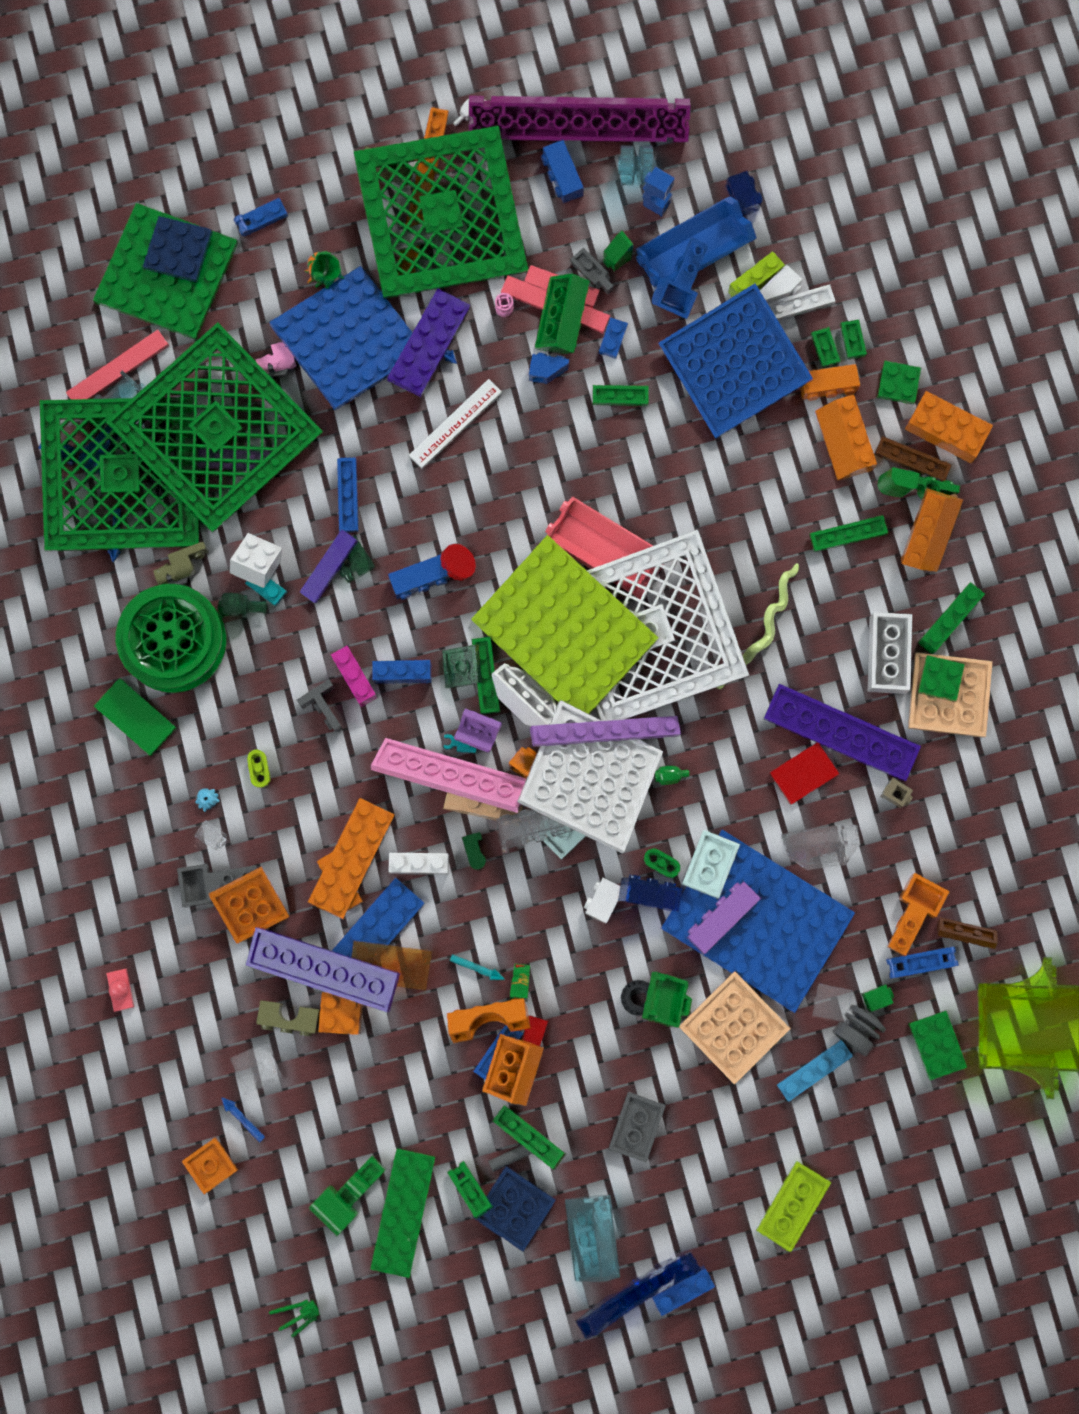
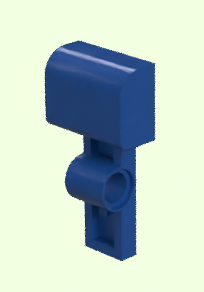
M690 237L683 256H680L676 261L674 267L676 273L673 280L660 278L652 297V304L682 318H688L698 295L697 292L691 290V287L708 249V244Z

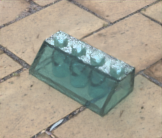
M593 1195L565 1199L575 1281L605 1282L619 1278L620 1271L610 1195Z

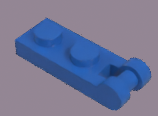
M277 198L246 214L237 215L233 220L239 226L241 236H247L287 217L288 214L280 198ZM250 221L251 225H246L245 223Z

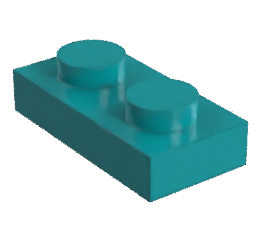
M269 579L264 588L249 581L245 582L248 587L275 607L287 593L284 588L272 579Z

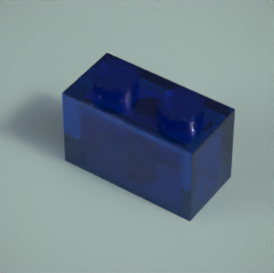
M748 170L728 177L725 185L729 195L738 201L743 216L759 211L763 202L760 192H757L755 189V180L753 176L749 175Z

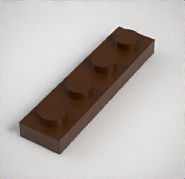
M883 436L874 453L878 457L924 476L934 477L937 481L941 482L946 481L952 464Z

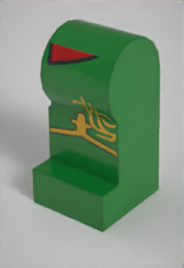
M514 963L510 1000L524 998L525 1002H528L530 965Z

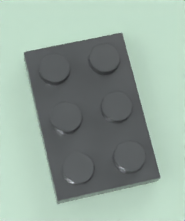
M627 1092L608 1149L647 1163L666 1105Z

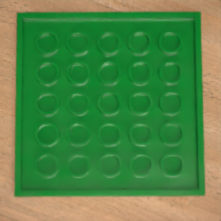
M136 203L93 301L101 306L197 340L236 250L238 240L213 231L197 283L144 270L143 264L158 216L189 224L193 223Z

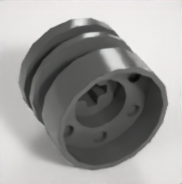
M852 1004L849 1010L855 1016L845 1013L844 1015L850 1023L846 1024L839 1021L832 1032L852 1049L867 1057L874 1047L872 1042L868 1040L869 1037L879 1040L881 1037L874 1030L884 1033L886 1028L874 1015Z

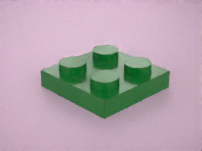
M884 361L877 398L914 405L921 367Z
M927 655L918 693L956 702L965 664Z

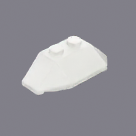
M504 663L492 673L498 699L525 725L550 724L557 707L555 700L526 671L510 667Z

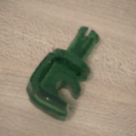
M225 592L221 595L217 608L222 619L225 616H236L242 614L243 618H247L249 612L266 614L267 601H250L248 595Z

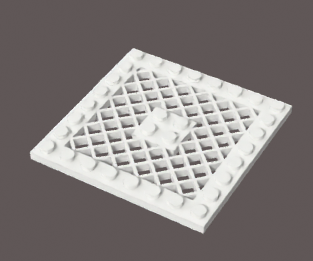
M698 530L587 570L605 588L608 587L614 590V597L618 593L627 596L623 604L625 607L630 598L639 602L635 612H631L659 637L656 643L638 661L640 664L636 672L629 671V673L634 675L630 684L622 681L619 682L628 687L624 697L615 693L619 685L618 683L597 705L601 721L628 719L749 676ZM686 556L688 561L681 559V557ZM673 561L671 568L662 565ZM678 561L687 564L683 574L674 570ZM656 567L652 575L647 572H644L645 570ZM660 567L669 571L665 580L656 577ZM689 568H691L694 579L686 576ZM672 573L681 577L677 586L668 583ZM637 574L635 581L626 578ZM642 574L650 577L647 587L638 584ZM684 579L693 582L689 592L680 588ZM620 580L616 588L608 585ZM654 580L663 583L659 593L650 589ZM624 581L633 584L628 594L620 590ZM666 585L675 589L671 599L662 595ZM696 585L701 598L692 594ZM636 586L645 590L641 599L632 596ZM678 591L687 595L683 604L674 601ZM648 592L657 596L653 605L644 602ZM660 597L669 601L666 609H664L663 604L657 606ZM690 597L699 600L695 610L686 606ZM672 603L681 607L677 617L668 613ZM702 603L707 616L699 612ZM642 604L650 607L647 610L639 612ZM685 609L694 613L690 622L680 619ZM697 615L706 619L702 628L693 625ZM667 616L676 619L672 628ZM679 621L688 625L683 635L674 631ZM708 622H710L714 634L705 630ZM691 627L700 631L696 641L687 637ZM703 633L712 636L708 646L699 643ZM673 634L682 637L678 647L669 644L676 641ZM685 639L694 643L690 653L681 649ZM715 639L720 652L711 648ZM663 645L659 654L651 650ZM697 645L706 649L702 659L693 655ZM667 646L676 650L672 659L663 656ZM709 651L719 655L715 664L705 661ZM649 652L658 656L654 666L645 662ZM679 652L688 655L684 665L675 662ZM661 658L670 662L666 672L657 668ZM691 658L701 661L696 671L687 667ZM722 658L724 664L718 665ZM704 663L713 667L700 672ZM673 664L682 668L678 678L669 674ZM643 665L652 668L648 678L639 675ZM655 670L664 674L660 684L651 680ZM685 670L694 673L693 675L682 678ZM667 676L676 680L664 685ZM637 677L646 681L642 691L633 687ZM649 683L658 686L654 689L646 691ZM631 689H632V690H635V691H637V692L640 693V694H637V695L628 697V695H629ZM614 696L622 700L616 702Z

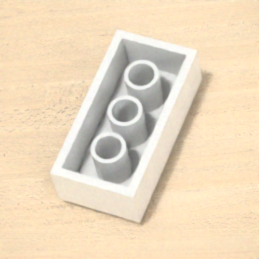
M874 612L870 616L868 692L906 694L910 691L912 614Z

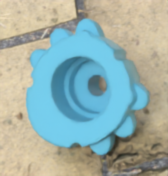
M205 788L198 792V798L195 803L199 804V809L203 808V811L206 812L208 809H212L220 800L217 799L218 794L215 793L214 789L209 790Z

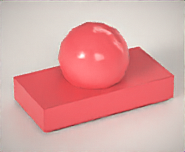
M127 969L106 973L114 1012L134 1008Z

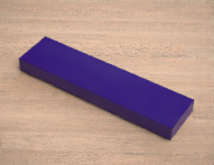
M341 529L300 593L312 602L317 603L358 540Z

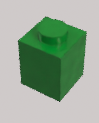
M881 985L861 993L868 1012H873L893 1004V992L886 985Z

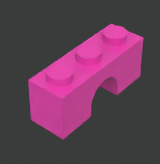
M348 646L331 654L361 707L377 699L374 690Z

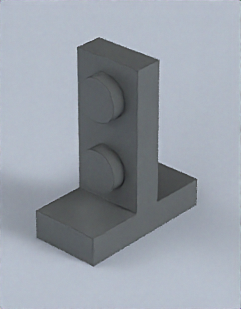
M328 679L298 698L297 702L304 709L316 701L313 705L319 714L324 713L326 717L324 722L329 730L333 728L335 732H338L342 727L323 699L324 695L335 689Z

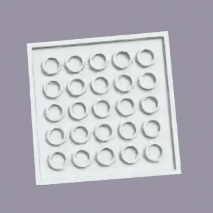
M560 701L550 724L601 720ZM639 739L540 746L517 802L623 853L663 751Z

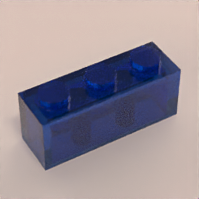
M629 874V877L621 878L618 901L679 912L682 888L676 887V883L664 882V884H659L657 879L647 878L644 881L640 880L641 876Z

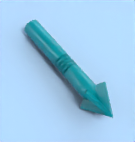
M454 954L451 956L450 962L490 977V980H505L496 969L491 970L478 964L476 965V963L474 964Z

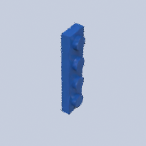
M356 457L337 458L339 532L341 529L347 533L359 532Z

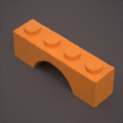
M514 998L506 1002H494L491 1005L474 1006L471 1009L455 1010L447 1013L448 1032L453 1043L472 1040L480 1026L492 1021L505 1024L511 1032L530 1028L528 1007L524 998Z

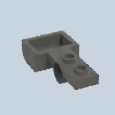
M208 864L177 868L182 907L213 904L209 893L256 870L257 866L212 873L209 872Z

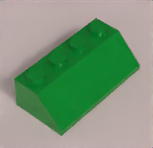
M575 274L550 276L535 349L560 354L574 353L585 308V300L588 294L589 280Z

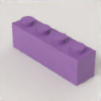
M737 882L729 890L731 894L727 898L723 896L716 903L718 907L713 912L709 910L702 916L704 921L699 926L694 924L687 931L690 934L687 939L703 955L761 899L745 882L741 884Z

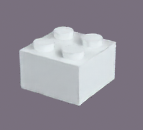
M247 533L230 559V574L264 588L281 562L282 547Z

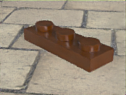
M939 917L937 936L996 949L998 944L996 930Z

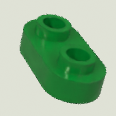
M652 848L644 855L646 866L663 876L674 878L679 874L681 868L679 862L662 851ZM655 855L657 861L651 862L650 856ZM668 865H672L674 867V870L672 872H669L667 870Z

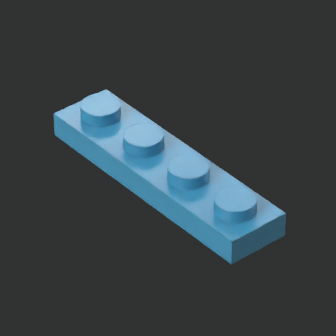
M840 1040L776 1085L789 1102L853 1056L843 1041Z

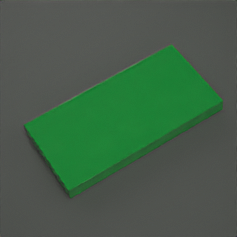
M121 678L94 705L98 711L149 756H152L177 729Z

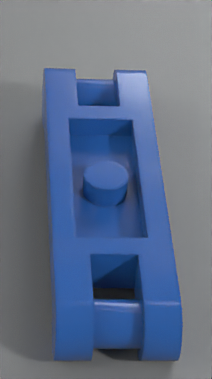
M955 946L886 959V963L890 967V979L959 966L958 960L955 959ZM947 954L948 962H943L942 955ZM902 962L904 970L898 971L897 963Z

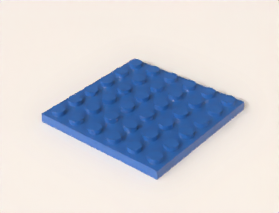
M361 266L343 276L344 279L340 278L333 282L328 289L325 287L270 321L271 328L335 411L386 379L413 333L388 300L383 299V294Z
M756 283L659 342L661 349L715 439L813 380Z

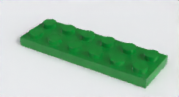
M399 1148L396 1149L370 1270L410 1278L436 1156Z

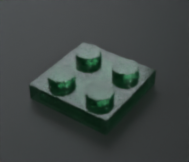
M469 645L442 651L445 688L451 689L482 683L479 645Z

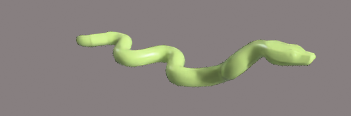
M796 563L791 570L785 571L779 580L778 603L770 604L765 611V634L762 639L748 647L742 655L746 665L754 659L757 653L768 647L773 641L775 635L774 615L776 612L783 611L787 606V582L798 573L799 564ZM721 685V686H719V687H717V688H718V689H721V688L724 687V685Z

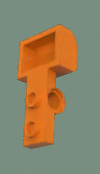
M913 873L899 897V900L908 904L900 917L887 947L906 956L926 915L936 918L950 891Z

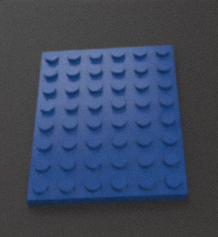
M721 830L718 836L738 843L740 846L719 899L686 886L660 929L702 954L687 939L690 935L687 931L694 924L699 926L704 921L702 916L709 910L713 912L718 907L716 903L723 896L727 898L731 894L729 890L737 882L739 884L745 882L761 899L703 956L730 973L735 971L747 984L795 1013L855 912L726 831Z

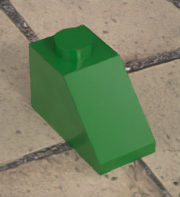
M623 231L616 235L603 252L604 264L608 268L611 267L614 272L632 259L633 243Z

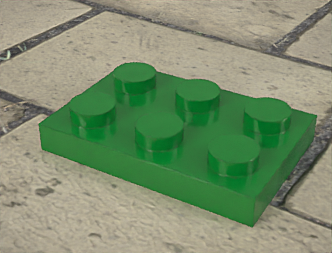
M947 1011L908 1023L928 1080L967 1068Z

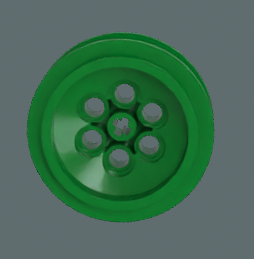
M179 584L153 586L136 595L122 611L117 623L115 637L117 652L125 668L144 685L166 693L189 691L205 683L219 668L224 658L227 643L225 625L215 607L198 591ZM168 614H173V619L170 622H165V617ZM189 622L190 628L182 630L183 624ZM153 624H156V630L154 632H149V627ZM167 635H173V638H172V639H171V638H168V639H167L166 636H167ZM190 641V647L188 649H183L182 646L184 642ZM157 643L156 650L149 651L150 645ZM174 652V657L166 660L167 653Z

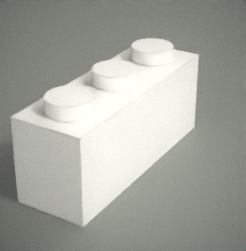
M389 853V873L449 875V854Z

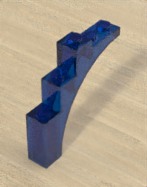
M691 1252L675 1259H667L657 1264L645 1275L630 1281L618 1292L606 1296L575 1322L585 1339L594 1337L643 1302L665 1289L696 1275L701 1271V1268Z

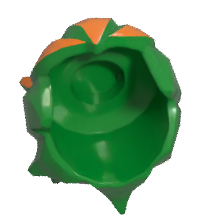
M315 252L307 260L308 269L305 270V273H309L311 276L307 283L316 281L315 287L324 284L326 289H328L337 278L344 279L340 261L334 255H331L330 252Z

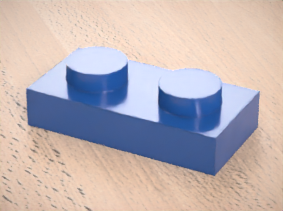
M610 317L599 354L617 359L628 326L627 322Z

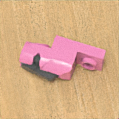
M283 342L272 344L273 355L268 354L260 359H256V362L271 378L286 376L288 370L297 366L295 358Z

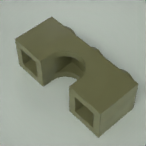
M260 1001L256 1024L261 1025V1029L273 1030V1027L281 1028L280 1032L292 1034L293 1030L300 1031V1035L309 1037L312 1036V1033H317L320 1020L319 1009L299 1007L297 1017L294 1020L288 1021L282 1015V1003Z

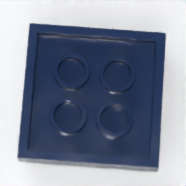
M158 216L143 264L144 270L197 283L212 237V229Z
M506 1166L486 1196L493 1208L478 1219L474 1216L473 1218L523 1252L556 1199Z

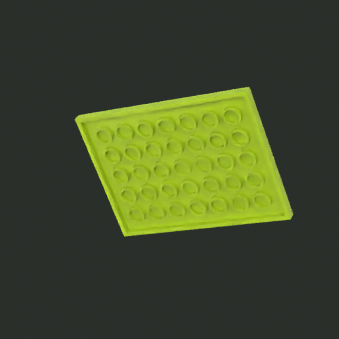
M549 535L538 544L471 618L482 631L558 702L563 701L587 714H590L659 639L656 634Z

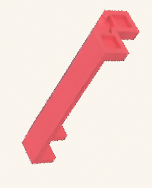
M574 497L568 502H563L559 509L561 511L559 518L554 524L550 523L545 531L572 558L590 569L653 546ZM656 567L645 570L644 572H647L652 575ZM637 574L626 578L635 581ZM642 574L638 584L647 587L650 577ZM620 580L615 581L613 583L618 585ZM624 581L621 588L629 592L633 584ZM636 586L632 595L641 599L645 590Z

